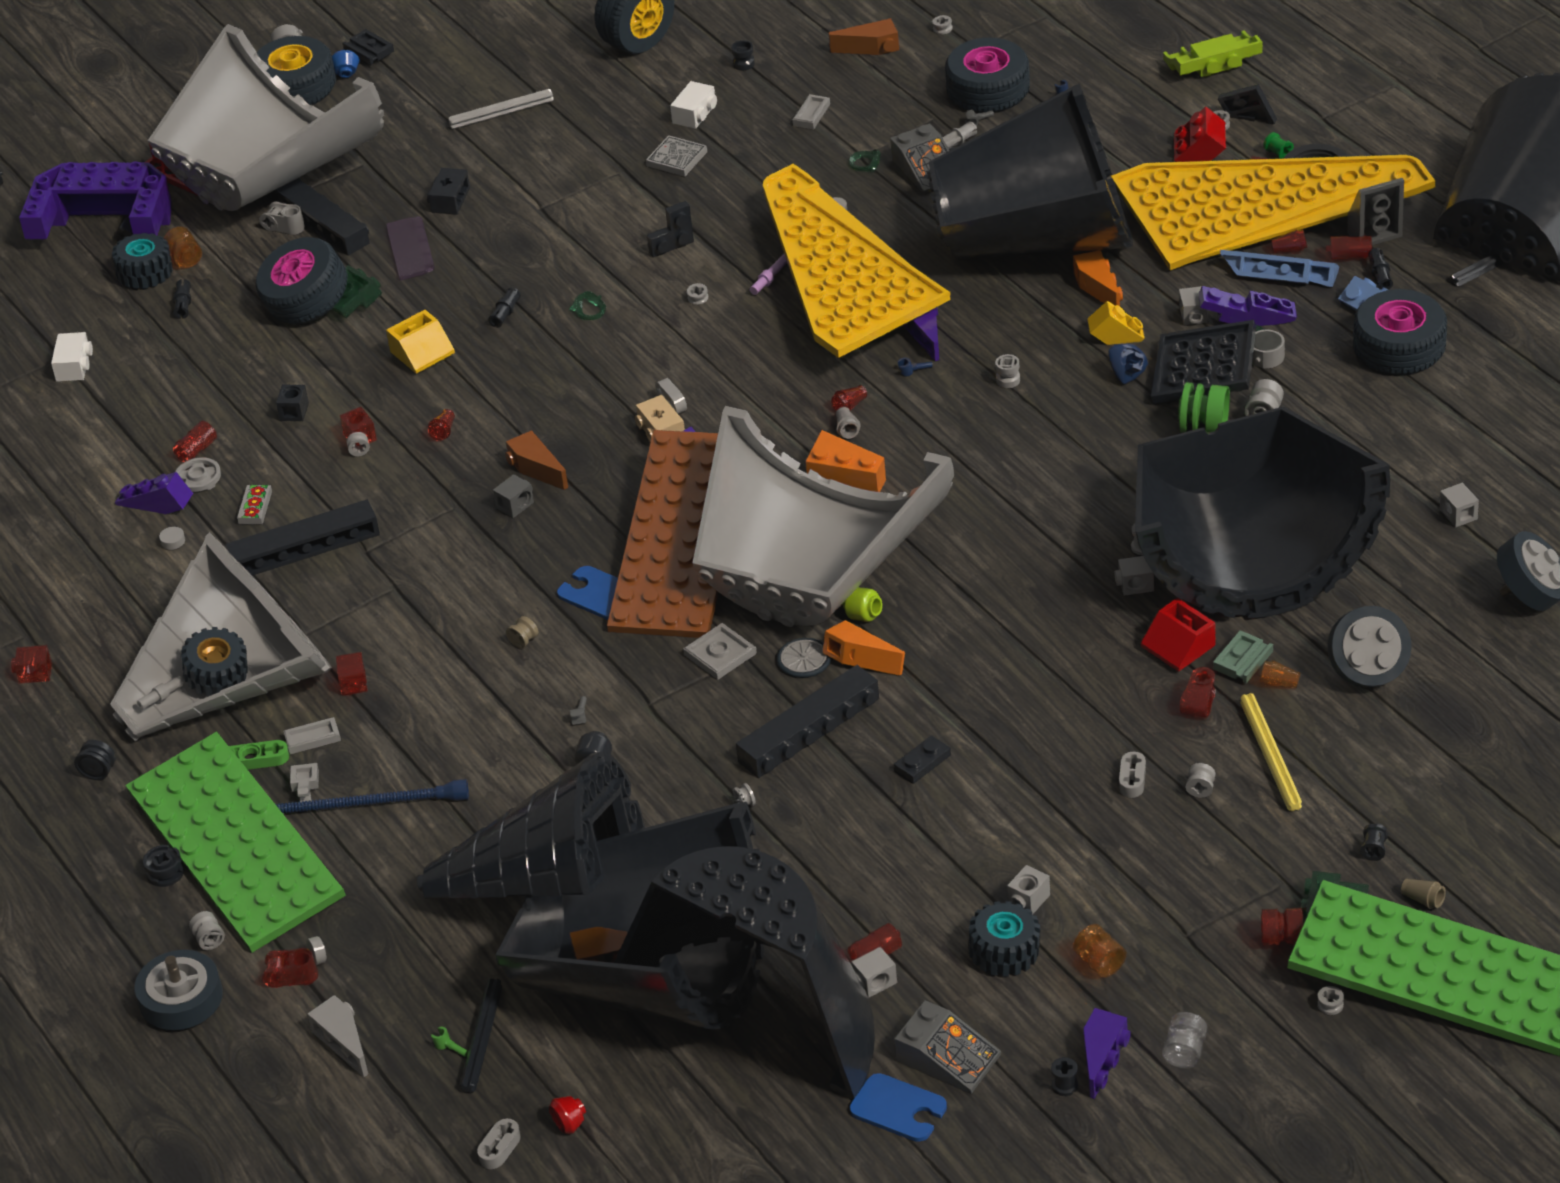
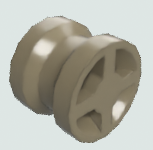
M521 616L516 620V625H511L506 629L508 640L520 649L525 648L529 640L535 639L539 633L535 623L526 616Z

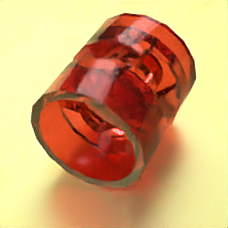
M1285 908L1283 913H1280L1278 909H1261L1263 946L1279 945L1281 941H1285L1287 945H1295L1303 928L1302 908Z

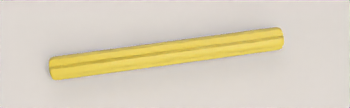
M1252 693L1243 694L1241 696L1242 708L1285 805L1289 811L1299 810L1302 807L1301 798L1257 700Z

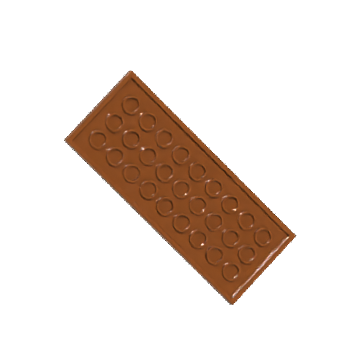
M653 430L607 623L608 632L700 638L710 631L719 592L698 576L699 572L693 565V558L718 433Z

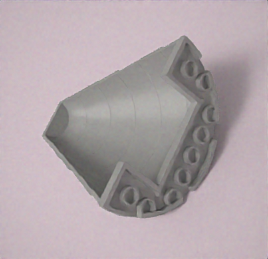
M209 532L205 536V540L195 560H191L162 617L157 619L144 646L141 647L110 705L115 710L113 716L122 725L126 723L128 728L125 731L133 740L137 741L142 736L171 727L172 724L202 716L204 713L234 705L236 702L266 694L268 691L300 682V680L327 673L332 667L311 640L278 606V603ZM212 627H218L219 630L226 628L229 630V633L234 631L238 634V638L241 637L247 649L248 665L245 681L223 689L211 696H206L204 692L202 694L196 693V688L191 689L188 686V682H185L183 686L171 692L170 696L161 702L156 701L143 710L137 705V700L151 693L152 688L161 683L166 684L179 675L184 679L181 650L182 646H185L186 639L192 638L191 634L194 632L200 633L201 629L207 628V630H211Z

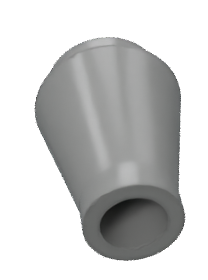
M839 408L836 412L837 432L844 438H854L859 433L860 422L848 408Z

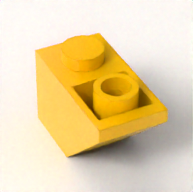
M1106 301L1088 318L1090 334L1107 345L1142 342L1145 339L1141 321L1136 317L1132 318L1120 306H1115L1109 301Z

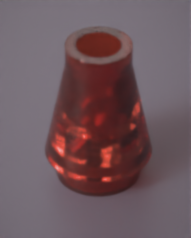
M1295 229L1278 238L1271 239L1274 253L1302 252V249L1307 248L1304 230L1297 231Z
M862 385L836 391L831 398L832 406L836 411L841 407H846L851 411L859 402L867 397V391Z
M444 409L429 422L428 433L431 438L441 441L450 436L455 418L452 410Z

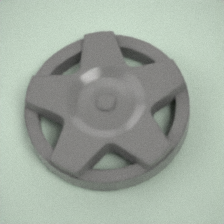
M210 458L188 460L176 470L192 492L214 488L221 477L219 464Z

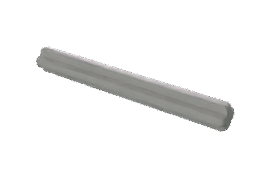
M550 89L450 116L448 118L451 129H456L548 103L554 100L553 93Z

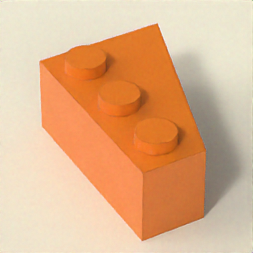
M823 430L820 432L806 460L807 474L811 469L825 479H832L855 488L880 492L886 481L884 457Z

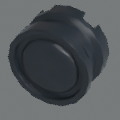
M87 740L83 743L80 752L75 757V768L80 774L91 780H104L116 761V757H114L115 752L102 741Z
M159 845L153 847L144 855L143 864L148 881L152 885L167 887L177 883L183 877L184 867L180 852L176 847L172 849L169 848V845Z

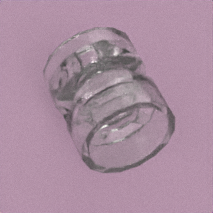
M1188 1012L1177 1013L1172 1017L1162 1050L1163 1057L1167 1062L1180 1068H1190L1198 1064L1203 1049L1202 1045L1208 1030L1204 1019Z

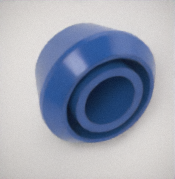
M340 50L332 55L334 70L338 76L348 78L356 72L359 57L354 52Z

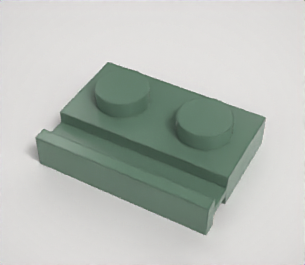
M1240 630L1213 661V670L1234 679L1239 677L1243 679L1244 683H1247L1272 654L1273 644L1269 643L1267 645L1263 643L1262 639Z

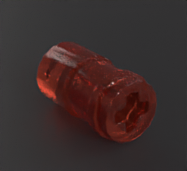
M1366 235L1358 237H1330V246H1326V252L1330 251L1331 260L1366 259L1369 251L1372 249L1371 236Z
M200 421L185 437L175 443L173 446L175 456L182 462L194 459L201 450L207 448L217 439L215 429L208 422Z
M887 923L869 933L867 937L853 942L848 947V954L851 960L854 961L881 947L889 955L902 947L901 934L892 924Z

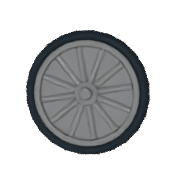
M798 638L782 646L777 655V664L784 673L790 676L807 678L823 672L829 666L831 657L823 653L824 643L814 638Z

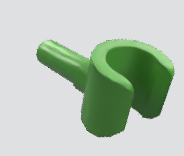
M438 1027L440 1036L437 1037L431 1034L437 1049L449 1048L464 1057L468 1055L466 1049L450 1039L445 1027Z

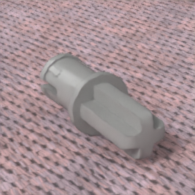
M968 122L960 128H953L948 135L942 138L949 149L955 145L963 144L964 140L976 135L977 130L975 129L977 127L973 122Z

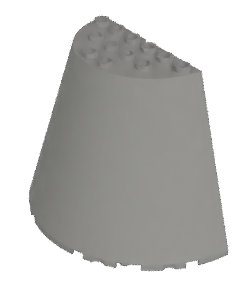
M227 24L152 133L148 142L153 148L151 150L152 154L157 159L162 160L180 181L198 195L201 201L205 204L211 203L219 210L235 211L374 139L384 125V120L382 119L384 111L378 109L382 103L374 84L358 77L353 82L356 92L325 113L306 103L299 95L292 97L288 91L290 89L289 86L277 75L272 78L266 72L269 66L259 58L243 30Z
M725 406L722 412L693 565L699 572L698 576L702 580L707 581L729 600L757 614L762 620L778 621L788 627H793V625H816L827 620L945 499L953 484L951 481L954 477V469L951 457L927 452L923 460L926 467V480L917 488L912 489L909 495L905 491L899 492L898 495L855 488L832 479H825L811 469L807 474L798 469L801 463L784 452L779 456L773 451L775 444L761 435V430L751 419L748 411Z

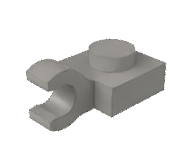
M317 763L291 766L290 785L292 791L298 792L300 802L311 800L310 789H317L319 783Z

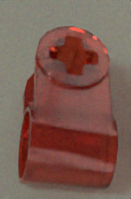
M1200 667L1192 672L1186 690H1184L1181 697L1180 713L1208 718L1216 695V690L1213 686L1215 674L1210 668Z
M307 948L283 951L273 950L265 956L267 967L263 973L262 981L269 987L309 985L315 982L319 976L313 953Z

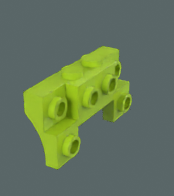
M1244 30L1241 31V36L1233 37L1232 34L1191 44L1190 53L1184 47L1180 48V52L1171 55L1163 52V60L1172 71L1177 70L1180 75L1197 71L1201 77L1209 76L1217 72L1242 66V58L1262 53V41L1257 35L1251 37Z

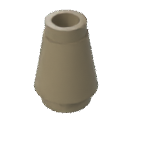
M1407 878L1401 886L1402 895H1406L1429 909L1439 908L1443 904L1446 895L1445 887L1441 886L1437 881Z

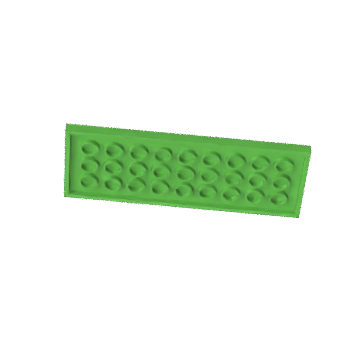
M217 732L125 785L129 794L172 849L176 847L179 850L182 863L251 953L346 896L341 885Z
M1325 880L1322 881L1289 958L1287 968L1560 1056V955Z

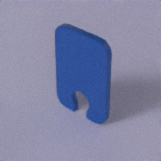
M591 566L580 567L572 576L576 580L586 581L588 585L582 589H575L571 584L564 582L557 590L559 599L608 620L618 578Z
M880 1073L871 1075L850 1105L851 1115L854 1118L917 1142L926 1140L933 1132L934 1125L926 1122H917L913 1116L919 1111H929L933 1116L941 1119L947 1109L944 1097Z

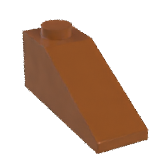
M891 18L828 32L831 53L881 55L899 51L898 31Z
M532 430L506 441L507 452H505V456L510 466L514 465L521 474L565 490L568 488L565 468Z

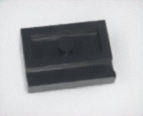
M367 29L351 37L350 42L342 43L344 50L354 52L359 59L369 65H372L374 60L379 61L394 52L392 43Z

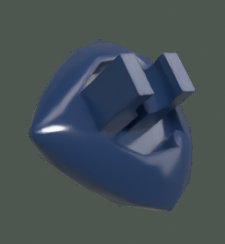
M1116 344L1108 350L1112 370L1122 384L1136 379L1145 371L1148 365L1146 355L1134 344Z

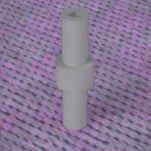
M179 675L166 684L161 683L152 688L151 693L137 700V705L143 710L156 701H163L170 696L171 692L185 684L184 679Z

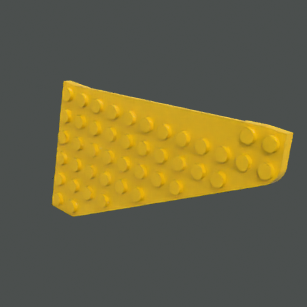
M1409 155L1144 163L1111 176L1118 193L1170 270L1218 255L1221 250L1231 251L1347 216L1358 190L1403 178L1404 198L1435 187V179L1423 163Z
M791 164L765 178L763 182L764 196L814 340L838 358L950 300V292L911 266L820 188V184L795 164Z

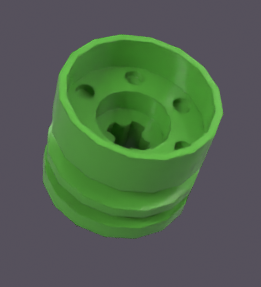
M1186 382L1178 409L1180 433L1190 431L1191 424L1192 430L1199 429L1202 425H1205L1206 432H1214L1218 427V423L1228 421L1229 387L1212 385L1207 396L1205 395L1203 384L1197 385L1194 394V384Z

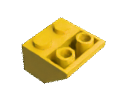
M426 310L386 330L390 352L415 373L423 371L455 353L439 321Z

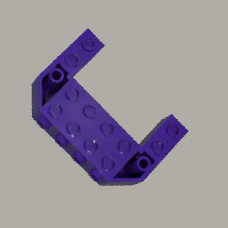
M149 162L61 163L35 177L19 219L25 239H47L52 226H66L69 215L130 214L129 219L133 234L153 233L157 236L161 225H170L172 200L166 176Z

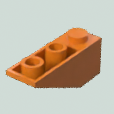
M1101 250L1073 255L1074 276L1079 287L1103 303L1109 301L1115 306H1120V301L1123 300L1122 289L1117 287L1116 276L1114 272H1110L1109 261L1104 259Z
M846 620L825 631L823 653L842 664L859 665L861 668L895 675L902 674L905 652Z

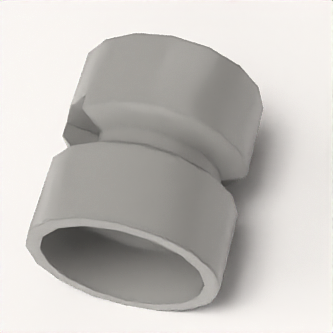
M1269 379L1255 382L1245 407V415L1249 416L1279 408L1284 393L1282 387L1277 382Z

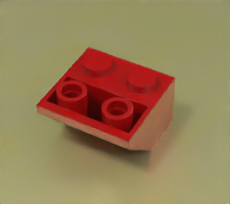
M1204 107L1200 112L1194 113L1187 123L1180 125L1174 132V161L1176 162L1212 161L1226 149L1225 121L1207 107Z
M1176 598L1159 610L1141 642V647L1179 672L1216 645L1215 622L1179 598Z

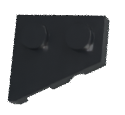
M1259 84L1222 93L1218 97L1222 109L1229 113L1230 118H1243L1253 122L1256 119L1268 120V124L1271 125L1275 124L1277 120Z

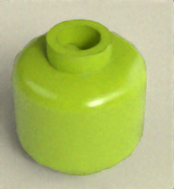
M858 587L843 602V608L851 620L870 622L881 613L882 600L877 591Z

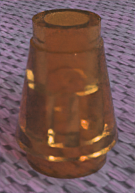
M1274 660L1272 662L1265 661L1260 681L1265 682L1268 686L1297 688L1301 673Z

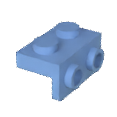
M1354 276L1338 299L1341 303L1357 311L1358 307L1369 297L1388 289L1383 287L1380 290L1370 279L1364 278L1362 280Z

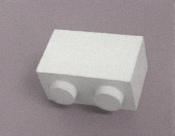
M690 81L670 105L672 123L696 129L716 106L717 97L715 96L714 86Z
M86 332L58 334L51 362L56 382L84 380L85 372L89 370V355H92L93 352L92 343L87 340Z

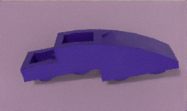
M1202 286L1199 291L1200 308L1218 312L1219 321L1235 323L1254 320L1256 326L1284 324L1295 321L1297 318L1295 302H1291L1288 299H1280L1250 291L1246 298L1239 294H1231L1220 291L1217 288Z

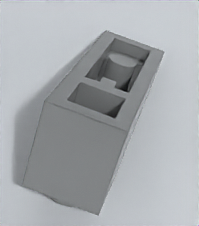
M333 995L308 1013L312 1033L360 1075L365 1077L368 1075L353 1017L355 1012L348 1002H342Z

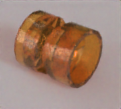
M175 227L167 232L164 239L168 242L170 254L175 263L181 268H189L196 265L202 257V249L190 231L185 227Z
M1098 924L1087 926L1075 938L1073 950L1101 977H1108L1116 973L1125 962L1126 950Z

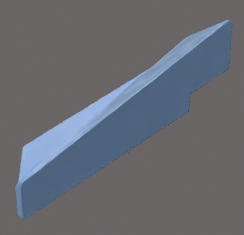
M1229 250L1220 251V254L1239 277L1308 284L1310 281L1327 287H1333L1339 271V266L1335 263Z

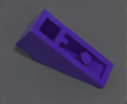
M937 307L902 325L934 361L939 360Z

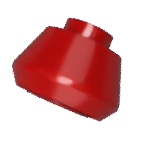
M571 1096L554 1098L549 1105V1111L555 1124L564 1134H573L584 1121L583 1115L586 1113V1110L579 1098L574 1099Z

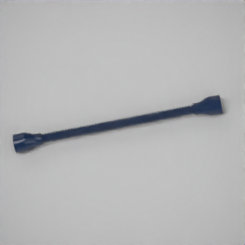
M461 779L436 786L434 789L425 788L424 790L417 789V791L407 790V792L397 791L390 792V794L387 792L383 794L377 793L376 795L367 794L366 796L357 795L356 797L349 796V798L347 796L346 798L339 797V799L329 798L325 800L299 801L298 803L288 802V804L278 803V805H275L284 814L288 812H304L305 810H322V808H342V806L349 807V805L352 807L359 806V804L360 806L372 805L373 803L382 804L383 802H400V800H417V798L420 800L427 799V797L428 799L435 797L437 799L445 798L452 801L469 800L467 779Z

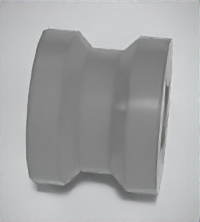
M1204 763L1192 765L1189 768L1186 782L1187 792L1199 798L1209 796L1213 790L1215 770Z

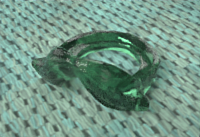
M878 149L858 151L851 155L849 164L856 171L874 172L879 165L881 153ZM858 158L873 159L868 166L860 167L854 164V161Z
M585 291L575 298L569 310L575 311L581 319L595 320L605 314L607 307L601 300V295L597 296L591 291ZM584 298L587 299L589 303L599 307L601 311L596 315H585L583 313L582 300Z

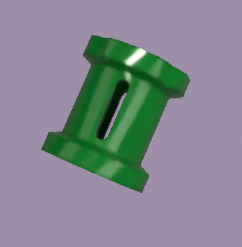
M1272 132L1265 138L1263 148L1267 152L1277 154L1279 159H1284L1287 153L1293 150L1294 145L1291 141L1281 139L1278 133Z

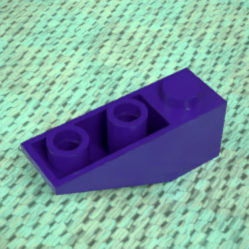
M174 472L167 475L161 474L151 480L144 479L134 485L128 484L120 490V495L115 504L122 507L168 514L182 510L193 495V492L179 474Z
M1094 1008L1084 1027V1048L1090 1098L1095 1099L1100 1089L1105 1088L1108 1081V1073L1111 1068L1116 1067L1119 1060V1052L1122 1047L1128 1045L1131 1032L1127 1030V1017Z

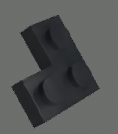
M686 201L665 208L667 227L647 234L649 253L653 258L694 242L690 205Z

